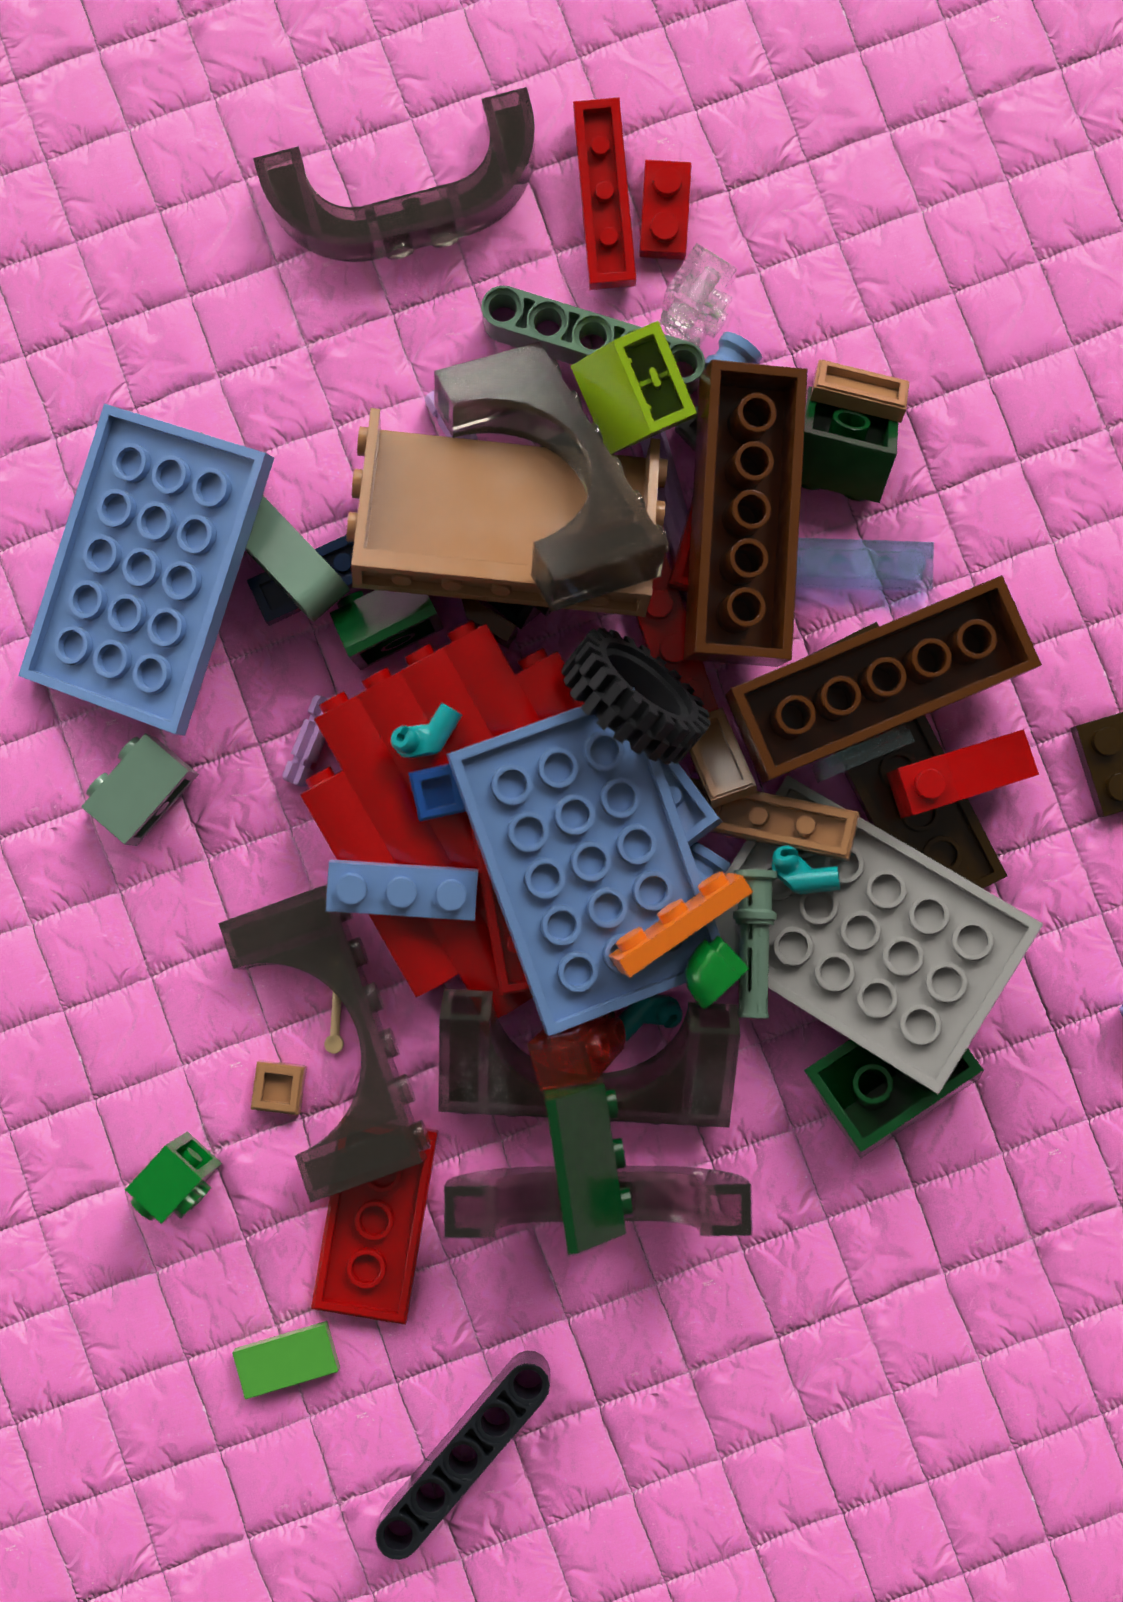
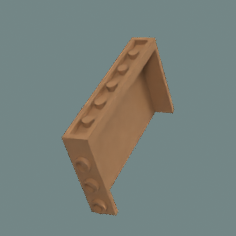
M370 408L368 427L360 426L358 432L357 456H365L363 469H354L352 481V498L359 499L358 513L349 512L347 521L346 541L354 542L351 563L353 588L645 617L652 596L653 573H660L663 557V544L655 543V530H662L665 517V501L657 500L658 487H665L668 459L660 458L661 439L651 438L646 458L614 454L608 456L605 453L381 430L380 409Z

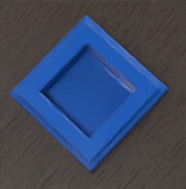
M449 763L408 773L419 822L466 812Z

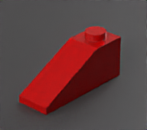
M1023 729L913 763L886 774L902 819L1039 775Z

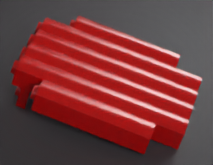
M471 620L449 632L447 635L451 643L434 652L432 646L428 644L404 657L409 666L396 674L391 675L386 667L361 682L366 690L349 699L345 691L319 704L323 714L314 718V721L342 770L335 774L331 766L307 778L305 781L309 789L303 791L300 796L336 859L478 869L467 812L419 822L408 773L448 764L449 761L446 756L448 753L583 706L584 702L574 700L570 694L572 689L565 686L563 681L565 676L562 675V668L565 663L559 652L555 651L547 655L545 649L541 648L518 661L522 670L514 674L487 623L477 628L474 621ZM441 703L463 715L443 749L435 755L406 758L400 756L392 747L391 735L396 728L404 725L429 724ZM479 871L475 921L368 914L415 997L433 990L459 974L486 1023L510 1013L533 998L530 990L500 995Z

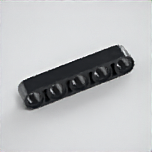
M527 1350L514 1356L386 1504L381 1513L375 1538L377 1547L383 1555L390 1559L401 1560L413 1554L544 1402L549 1393L550 1368L543 1355L536 1351ZM523 1370H533L539 1374L542 1380L535 1387L525 1388L518 1384L515 1377ZM498 1407L507 1412L509 1419L500 1425L491 1424L485 1419L484 1412L489 1408ZM459 1445H468L474 1449L477 1456L471 1461H460L452 1454V1449ZM426 1483H436L441 1486L445 1494L436 1499L428 1498L421 1492L420 1487ZM397 1520L404 1521L410 1526L412 1532L404 1536L396 1535L389 1529L388 1524Z

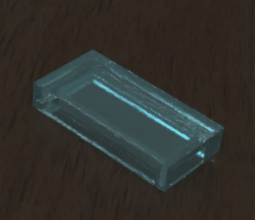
M902 725L814 763L811 769L817 783L915 741L909 727Z

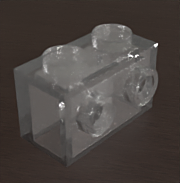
M696 243L665 291L660 324L664 326L665 333L669 336L691 342L700 347L707 335L714 339L729 315L726 311L733 300V297L730 295L738 268Z

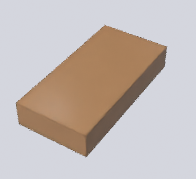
M821 359L818 361L815 370L810 400L902 423L907 409L909 381Z
M723 707L709 712L708 720L711 721L709 729L688 752L712 808L757 793L756 783Z

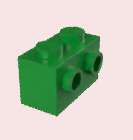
M187 1131L166 1144L129 1184L125 1191L133 1198L131 1204L134 1209L144 1218L151 1221L156 1219L160 1224L173 1214H176L181 1219L212 1189L206 1181L222 1163Z

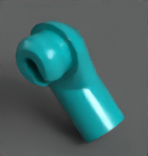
M441 703L429 724L404 725L396 728L391 735L392 747L400 756L406 758L435 755L443 749L463 715Z
M788 845L780 846L774 851L772 869L777 871V878L796 894H810L840 890L838 866L812 869L798 855V851Z
M656 994L629 1005L613 1021L611 1027L628 1041L643 1024L664 1025L665 1028L676 1027L682 1021L683 1010L676 999L668 995Z

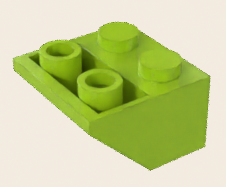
M659 320L611 341L570 366L608 456L697 416Z

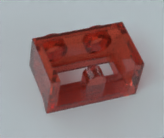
M614 1011L551 1036L545 1034L543 1028L527 1043L540 1091L595 1082L625 1048V1028L622 1020L615 1016Z

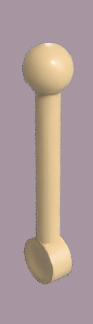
M336 954L330 959V967L334 971L330 1036L326 1038L324 1046L332 1054L340 1052L344 1046V1040L340 1036L343 971L348 968L349 963L346 956L342 954Z

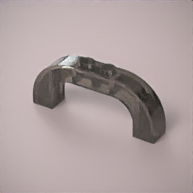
M527 87L481 98L483 120L489 139V148L481 165L472 174L461 180L364 206L343 207L325 200L313 189L299 146L253 158L262 190L275 218L286 233L307 250L329 259L344 262H364L387 257L388 259L396 260L411 255L418 248L430 245L435 248L448 247L455 244L460 237L477 233L499 221L516 205L529 183L535 162V125Z
M555 1166L514 1167L477 1171L453 1177L444 1185V1238H496L497 1230L509 1225L531 1222H563ZM626 1166V1168L617 1169L619 1187H629L633 1217L625 1218L624 1221L681 1223L697 1228L700 1236H752L751 1183L743 1176L713 1169L681 1166Z

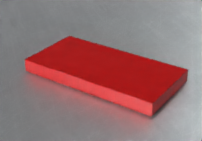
M348 1115L343 1117L311 1309L406 1325L439 1130Z

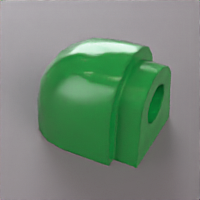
M719 935L710 943L704 939L688 958L685 970L687 988L700 1007L705 1009L726 992L749 968Z

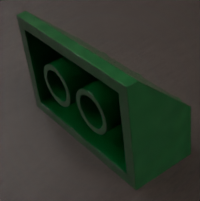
M848 1040L804 1070L830 1115L860 1159L979 1080L984 1071L967 1048L938 1095L852 1040Z
M602 1077L544 1085L568 1255L579 1254L625 1235L624 1219L633 1217L629 1187H619L617 1169L626 1168L622 1138L612 1139L610 1120L619 1118L615 1089L605 1090Z

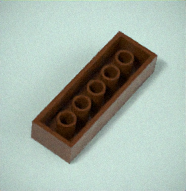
M712 359L700 376L683 660L778 667L792 660L808 369Z
M1001 575L735 686L727 692L725 697L763 784L1023 675L1042 664L1004 577Z

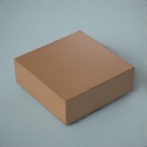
M264 1060L257 1061L251 1109L299 1115L301 1113L307 1066Z

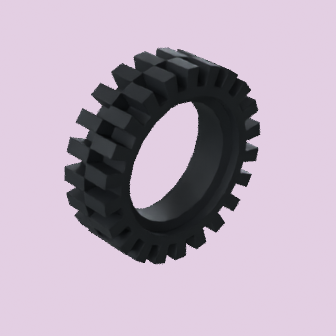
M605 628L592 629L563 665L562 675L565 676L563 679L565 686L572 689L570 694L574 700L584 702L581 709L587 715H596L599 718L596 724L600 728L605 730L609 727L614 731L613 738L622 744L627 740L632 751L640 755L644 750L647 758L656 762L660 759L663 764L679 763L709 729L711 721L708 720L710 716L708 710L702 708L704 703L700 697L692 695L695 690L690 684L681 683L679 680L682 676L675 669L669 671L664 666L667 662L658 656L655 659L650 656V649L644 645H641L639 648L636 647L634 639L626 635L622 639L617 631L610 630L608 632Z

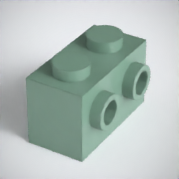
M146 733L141 739L134 737L122 748L118 755V758L121 760L120 763L109 775L107 773L101 774L89 786L86 792L89 798L81 806L125 845L137 846L199 775L160 740Z

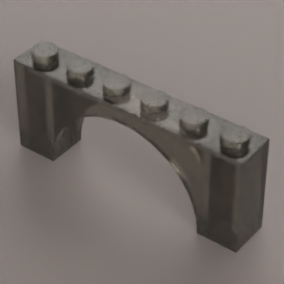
M540 342L434 371V406L452 438L471 434L493 433L530 440L548 448L566 461L578 475L584 486L587 500L578 514L557 532L533 542L531 576L552 612L661 576L664 555L668 552V540L663 528L653 523L646 511L641 493L631 488L624 477L620 460L615 455L611 456L603 443L598 425L595 422L590 423L582 409L579 395L575 390L570 391L562 378L558 362L554 358L550 359Z
M327 884L218 923L233 969L246 970L264 965H286L311 974L326 984L340 998L350 1013L358 1033L361 1049L360 1079L356 1094L347 1113L327 1137L308 1150L295 1155L310 1203L420 1164L427 1159L425 1150L431 1148L430 1139L423 1121H414L409 1103L415 1102V1095L407 1074L399 1076L393 1057L400 1055L396 1038L391 1028L383 1029L378 1011L384 1009L380 991L375 982L368 984L362 967L369 964L365 947L360 937L353 939L347 923L348 920L354 918L353 913L326 911Z
M444 989L439 1018L438 1112L548 1118L544 1085L602 1077L605 1090L615 1089L619 1118L612 1119L610 1122L729 1128L740 1042L738 1005L712 1003L707 1008L702 1009L697 1002H688L687 1012L679 1031L656 1055L640 1064L623 1070L585 1074L549 1066L521 1050L509 1038L498 1020L493 1003V991Z

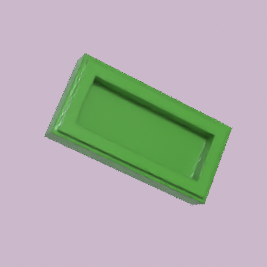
M328 1321L235 1348L232 1352L245 1399L333 1374L340 1369Z

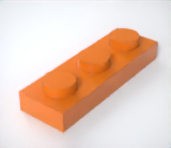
M723 871L711 875L698 885L697 888L700 893L685 903L682 899H679L664 907L657 914L659 921L645 931L638 927L622 936L616 942L618 949L608 955L617 970L628 977L633 976L753 893L743 875L733 873L725 875Z

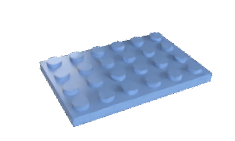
M104 404L18 676L170 733L185 736L275 457L265 452Z
M582 706L446 754L545 1034L548 1036L685 984L686 965L693 951L704 939L710 943L717 935L720 936L714 919L631 977L620 973L608 956L618 949L616 942L626 933L638 927L645 931L659 921L657 914L664 907L679 899H682L685 903L700 893L697 887L701 883V879L660 760L658 759L655 762L648 759L644 750L640 755L631 750L630 743L627 740L622 744L613 738L615 732L609 727L605 730L600 728L596 724L599 718L596 715H587L581 709Z

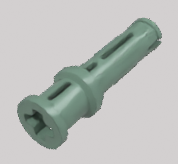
M759 869L734 870V874L743 875L753 893L738 902V909L733 911L735 924L740 925L739 957L749 968L739 978L737 1017L769 1018V925H774V921L777 920V913L772 911V884L778 877L777 871Z

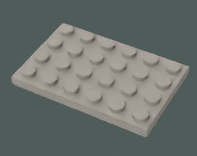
M788 775L775 794L843 808ZM859 817L850 861L798 851V855L812 869L838 866L840 878L839 891L796 894L778 878L773 881L772 911L777 913V920L774 921V925H769L768 988L939 1095L1041 930L1043 923ZM746 840L726 874H734V870L740 869L773 870L771 866L772 856L779 847ZM737 903L716 917L715 922L720 937L739 956L740 925L735 924V919H733V911L738 909Z

